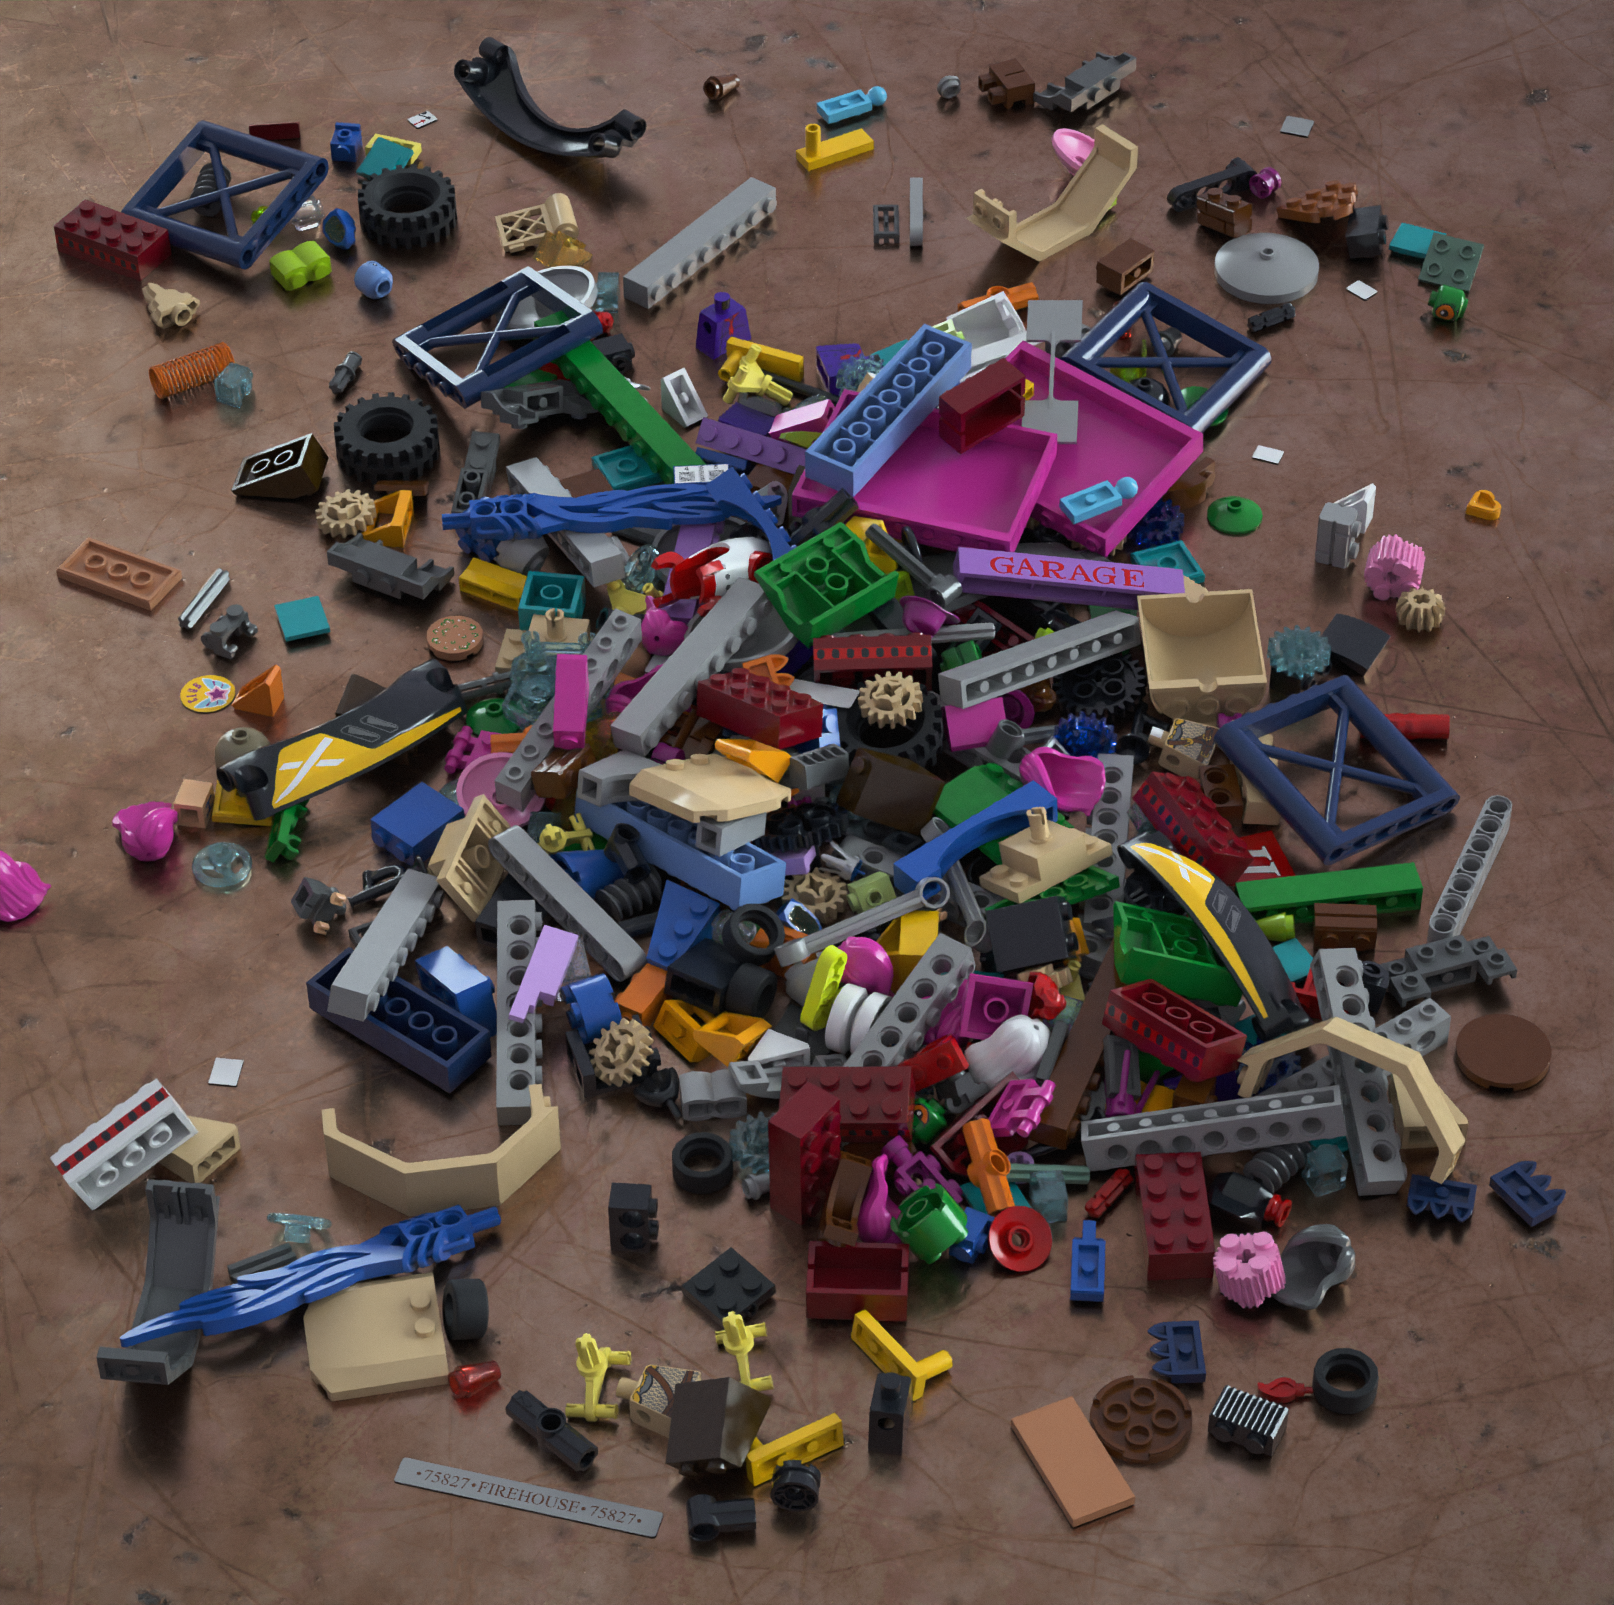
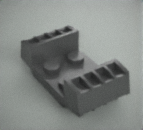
M740 734V735H733V736H731L730 739H751V738H748V737H746V736ZM830 744L802 754L792 747L781 749L792 757H790V765L778 784L791 788V790L795 788L810 790L812 787H819L821 784H828L830 781L846 777L850 768L848 752L836 744Z

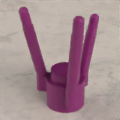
M1128 1049L1124 1052L1119 1093L1113 1099L1106 1098V1082L1104 1079L1106 1118L1142 1113V1109L1160 1075L1159 1070L1154 1071L1136 1105L1134 1097L1126 1093L1131 1051Z

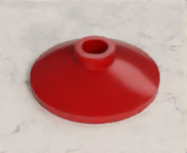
M1012 1206L1001 1211L993 1219L988 1232V1244L993 1257L1000 1265L1011 1271L1027 1272L1039 1267L1049 1256L1052 1247V1233L1049 1224L1039 1212L1026 1206ZM1013 1235H1018L1020 1237V1246H1015L1013 1244Z

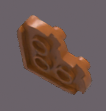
M1339 180L1329 181L1325 183V188L1308 190L1305 192V196L1290 198L1285 201L1286 204L1276 209L1278 218L1309 223H1321L1320 218L1333 216L1334 220L1353 213L1354 203L1357 201L1356 197H1358L1357 186L1354 182L1341 185Z

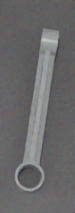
M933 817L921 829V835L928 843L951 828L940 818ZM958 860L945 875L967 923L964 932V942L967 946L981 953H987L992 950L988 923L982 915Z
M926 877L919 881L912 892L803 938H797L774 948L780 966L785 967L797 963L815 952L846 940L847 937L858 935L921 907L940 908L949 899V886L941 878ZM928 882H937L942 890L941 898L935 904L928 903L923 897V889Z

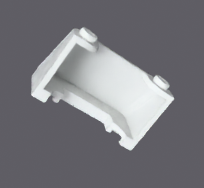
M1004 291L946 317L947 320L952 319L956 331H962L965 340L972 343V350L1026 332L1023 322ZM1014 349L1006 352L1005 356L971 367L960 380V383L984 370L988 365L1006 358Z

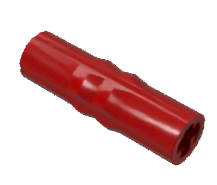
M1384 714L1407 740L1449 739L1450 719L1448 714ZM1359 732V738H1360V739H1366V738Z

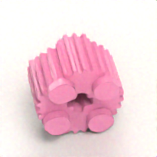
M1395 534L1394 536H1383L1380 542H1377L1376 545L1370 548L1364 578L1367 586L1371 587V591H1374V597L1380 600H1387L1389 597L1395 599L1396 597L1399 598L1402 592H1409L1410 587L1416 590L1419 589L1425 562L1422 547L1417 545L1413 547V543L1403 542L1401 537Z
M1267 1232L1254 1233L1253 1235H1250V1233L1246 1235L1240 1234L1239 1237L1236 1234H1227L1220 1239L1221 1247H1218V1252L1214 1253L1213 1265L1220 1292L1225 1297L1228 1296L1229 1300L1233 1299L1234 1302H1238L1242 1308L1246 1306L1249 1309L1253 1306L1258 1308L1260 1304L1264 1303L1265 1297L1270 1298L1272 1293L1276 1294L1285 1288L1286 1277L1277 1244L1274 1243L1272 1235Z

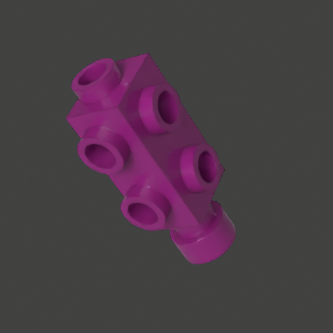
M900 1135L893 1138L882 1148L880 1153L882 1155L886 1154L889 1163L893 1162L898 1167L893 1179L895 1180L894 1185L902 1196L907 1197L926 1185L930 1189L936 1188L935 1184H940L961 1207L963 1201L961 1198L963 1194L962 1189L953 1179L947 1181L940 1174L941 1166L931 1154L925 1156L921 1151L913 1156L907 1149L909 1145ZM917 1177L922 1183L917 1185L912 1178Z

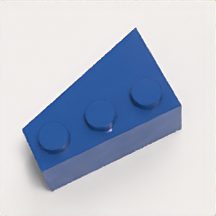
M666 880L646 957L647 963L667 971L671 963L704 938L712 939L721 926L720 903Z
M448 946L414 960L421 987L427 994L490 1030V1037L497 1035V1011L492 995L495 993V987L489 976H484L475 965H470L460 953L457 954Z

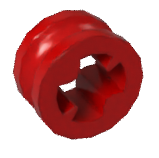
M1275 1194L1267 1205L1264 1221L1270 1222L1273 1220L1275 1221V1226L1281 1227L1289 1216L1292 1201L1289 1199L1283 1201L1280 1195Z

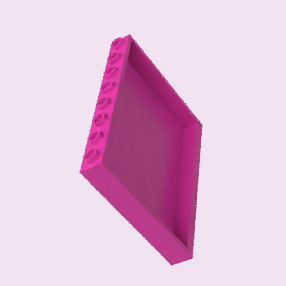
M1022 340L1005 359L1022 372L1027 380L1034 383V396L1030 400H1045L1049 396L1051 354ZM1055 357L1053 397L1060 401H1078L1077 444H1057L1056 458L1030 517L1039 521L1043 526L1063 534L1067 539L1082 544L1091 552L1107 557L1202 454L1203 433ZM1022 418L1012 423V425L1022 426ZM1131 477L1138 485L1137 494L1131 499H1122V506L1073 524L1059 508L1061 498L1106 480L1115 487L1119 479Z
M843 390L824 431L860 392ZM934 408L854 496V499L859 504V508L843 522L845 525L853 516L883 520L887 533L892 538L902 540L901 529L907 525L913 530L919 544L957 552L958 547L1015 552L1056 458L1058 434L1010 424L960 454L939 437V418L941 416L939 415V409ZM804 469L792 493V516L803 518L809 510L822 507L838 491L805 477Z

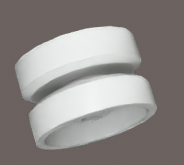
M847 983L837 995L828 1017L825 1031L826 1047L839 1053H847L851 1050L852 1054L892 1000V997L878 992H873L868 996L866 988Z

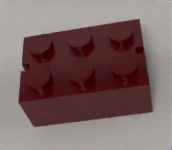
M1002 358L994 364L988 365L974 376L968 377L964 382L952 389L946 390L939 396V415L941 416L939 418V437L958 453L962 454L1025 416V397L1022 395L1025 394L1026 376L1005 358Z
M809 1241L806 1318L854 1320L856 1313L866 1309L875 1320L907 1321L909 1244L856 1242L855 1247L846 1244V1247L842 1248L834 1246L827 1241Z

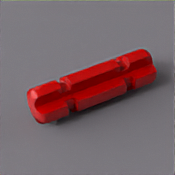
M1118 1169L1111 1176V1179L1109 1178L1094 1194V1198L1092 1197L1085 1204L1084 1209L1088 1212L1089 1217L1100 1218L1107 1208L1124 1192V1188L1126 1189L1133 1182V1177L1128 1169Z

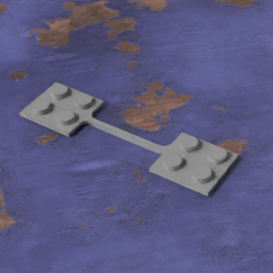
M1028 300L1026 342H1046L1050 344L1051 357L1049 396L1045 400H1025V416L1022 417V427L1058 434L1057 444H1077L1078 401L1057 400L1053 397L1056 345L1062 342H1081L1083 300Z

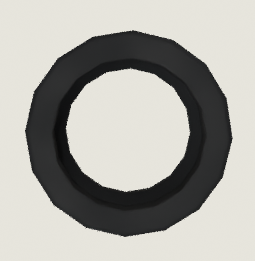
M745 904L738 907L724 924L722 931L723 944L734 959L743 964L753 963L758 966L768 963L776 954L774 948L782 945L785 938L784 926L778 915L760 904ZM745 921L760 926L769 939L767 948H756L746 943L738 932V924Z
M701 1132L685 1136L676 1143L672 1151L673 1178L681 1188L695 1194H710L721 1190L730 1182L733 1176L732 1148L725 1139L716 1134ZM697 1155H710L722 1162L715 1169L700 1172L691 1170L684 1165L685 1161Z
M1351 1348L1330 1350L1324 1353L1315 1365L1312 1382L1313 1394L1318 1402L1330 1411L1340 1414L1358 1413L1368 1408L1375 1399L1379 1381L1378 1368L1373 1360L1361 1351ZM1336 1371H1349L1363 1378L1366 1384L1355 1391H1342L1328 1384L1325 1377Z

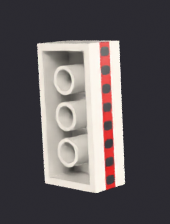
M156 1078L151 1083L143 1085L136 1094L124 1103L115 1106L109 1114L97 1123L88 1126L82 1134L70 1143L61 1146L58 1152L52 1155L50 1159L68 1185L93 1211L197 1134L198 1131L180 1105Z

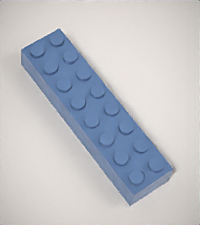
M924 324L805 451V477L837 491L843 488L854 497L939 404V396L946 390L952 389L971 369L972 343Z
M576 788L574 817L577 823L576 813H581L586 828H590L592 832L603 836L607 841L616 824L625 823L633 826L640 834L637 845L647 863L661 868L670 876L681 879L690 887L697 888L708 894L710 898L719 900L728 905L730 909L735 911L738 907L745 904L768 903L772 899L783 896L786 862L748 842L718 857L695 847L697 823H692L646 802H616L599 807L578 798V788Z

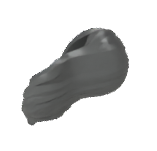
M1331 1224L1313 1225L1295 1233L1281 1254L1286 1277L1285 1288L1271 1295L1279 1303L1287 1306L1300 1308L1305 1311L1315 1309L1322 1302L1326 1291L1331 1286L1347 1280L1354 1271L1356 1263L1355 1251L1351 1247L1350 1238L1338 1227Z

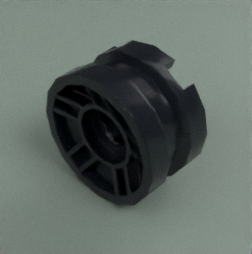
M802 1460L783 1461V1466L781 1467L776 1465L773 1470V1484L770 1491L773 1503L781 1509L793 1512L808 1511L814 1508L818 1503L821 1473L817 1467L811 1463L808 1467L801 1465Z

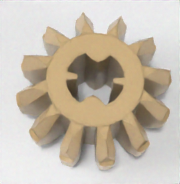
M1410 587L1409 592L1401 593L1398 603H1396V616L1399 619V624L1406 625L1407 630L1417 629L1419 633L1420 630L1424 629L1430 632L1432 627H1439L1445 614L1442 595L1435 594L1434 589L1427 591L1423 587L1418 590Z

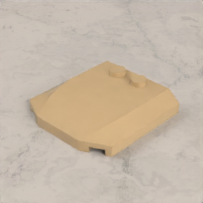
M713 753L709 755L693 754L691 759L667 760L666 764L642 769L629 783V795L692 823H700L702 816L711 817L717 822H724L779 809L781 807V800L791 801V788L771 781L752 768Z
M432 1272L355 1283L337 1293L309 1304L303 1320L311 1378L317 1385L320 1384L326 1390L328 1398L332 1402L450 1384Z

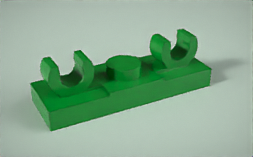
M310 799L274 814L265 859L275 862L281 853L285 858L294 860L299 853V850L296 848L301 843V839L296 835H289V833H292L298 818H303L308 811V808L305 806Z

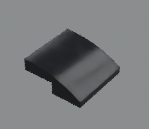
M1337 613L1317 642L1331 648L1330 661L1334 667L1340 660L1364 676L1391 636L1363 620Z

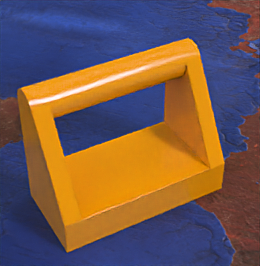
M399 490L374 500L377 517L378 513L394 514L392 522L374 529L377 518H373L374 524L366 525L367 531L361 532L363 539L374 543L381 540L383 541V546L404 548L414 513L412 491Z
M718 739L715 742V749L725 757L752 768L757 773L776 783H779L790 765V757L792 756L787 752L752 739Z
M679 999L665 1000L653 1027L690 1063L700 1062L712 1055L693 1039V1032L701 1026L690 1015L695 1013L705 1024L716 1018V1016ZM725 1027L717 1031L722 1033L733 1034Z
M723 1012L694 1031L693 1039L728 1067L729 1062H740L749 1056L766 1031L771 1029L772 1025L763 1018ZM725 1027L733 1034L722 1033L717 1031Z

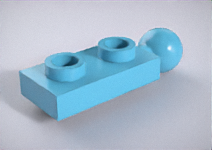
M880 86L872 87L866 95L861 89L818 102L817 112L828 124L835 123L842 119L871 111L872 105H883L886 102L887 93Z
M1131 477L1119 479L1115 487L1106 480L1061 498L1059 508L1073 524L1122 506V499H1131L1137 494L1138 485Z

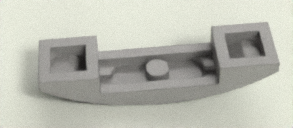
M844 1054L815 1056L812 1065L792 1067H843L847 1062V1058ZM759 1060L729 1062L728 1068L740 1090L754 1096L780 1099L783 1067L763 1069Z

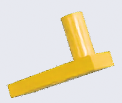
M808 124L805 127L806 147L796 150V159L808 171L873 150L874 140L861 128L821 142L820 126L818 124Z
M730 337L726 342L727 360L718 371V376L725 382H728L730 377L735 376L742 356L747 355L752 344H756L762 349L756 359L760 369L801 382L804 378V357L801 355L735 337Z
M866 1309L855 1314L851 1339L884 1373L893 1372L901 1376L910 1377L912 1379L913 1401L923 1397L927 1379L952 1368V1358L946 1350H941L916 1362Z
M833 1413L765 1445L755 1437L745 1458L749 1481L755 1487L772 1479L774 1468L776 1465L783 1466V1461L802 1460V1465L843 1446L842 1420L836 1413Z

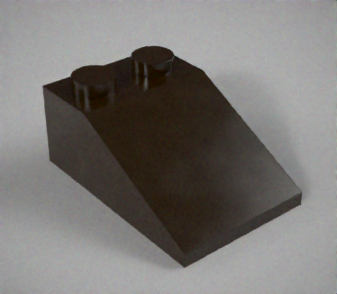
M312 433L243 458L231 491L234 495L291 499L304 495L310 496L319 489L329 457Z

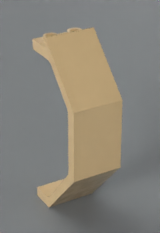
M1102 124L1095 128L1093 150L1054 204L1017 223V212L1015 210L1009 212L1003 208L1001 201L998 202L996 198L993 200L985 196V191L980 189L974 192L973 214L966 219L1002 243L1040 262L1093 233L1137 169L1138 146Z
M1333 1017L1254 1046L1237 1060L1248 1065L1243 1066L1237 1079V1083L1241 1085L1237 1095L1244 1098L1252 1097V1094H1256L1260 1087H1264L1276 1057L1320 1043L1397 1075L1405 1086L1439 1149V1156L1430 1179L1442 1184L1454 1170L1466 1140L1420 1052L1339 1017Z
M542 1084L529 1085L531 1100L530 1120L496 1150L488 1154L414 1163L403 1162L341 1133L337 1129L335 1109H322L329 1177L409 1217L424 1213H435L456 1205H460L463 1210L500 1206L561 1149L558 1106L551 1107L550 1096L543 1097Z

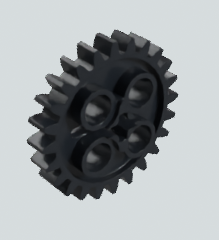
M1122 651L1053 676L1052 689L1056 694L1055 704H1059V710H1066L1068 718L1076 714L1077 722H1080L1085 717L1088 720V724H1091L1094 719H1098L1099 723L1103 724L1105 718L1115 722V715L1125 718V710L1134 712L1135 704H1142L1141 696H1146L1145 687H1147L1144 668L1140 667L1139 660L1132 661L1130 653L1122 657Z
M818 801L812 803L803 802L798 806L791 804L789 808L780 807L779 811H772L769 813V816H766L765 835L753 840V844H756L757 847L762 848L764 851L771 849V853L782 850V853L787 851L797 852L801 848L809 850L810 846L813 845L820 847L822 842H832V838L841 837L840 833L847 832L846 828L850 827L847 810L840 805L838 806L836 802L829 804V801L818 804Z

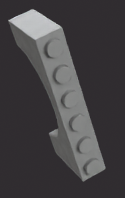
M622 750L579 770L577 797L599 807L616 802H644L629 795V783L642 769L662 764L628 750ZM767 812L724 822H717L711 817L702 816L700 823H697L695 847L718 857L725 855L765 835Z

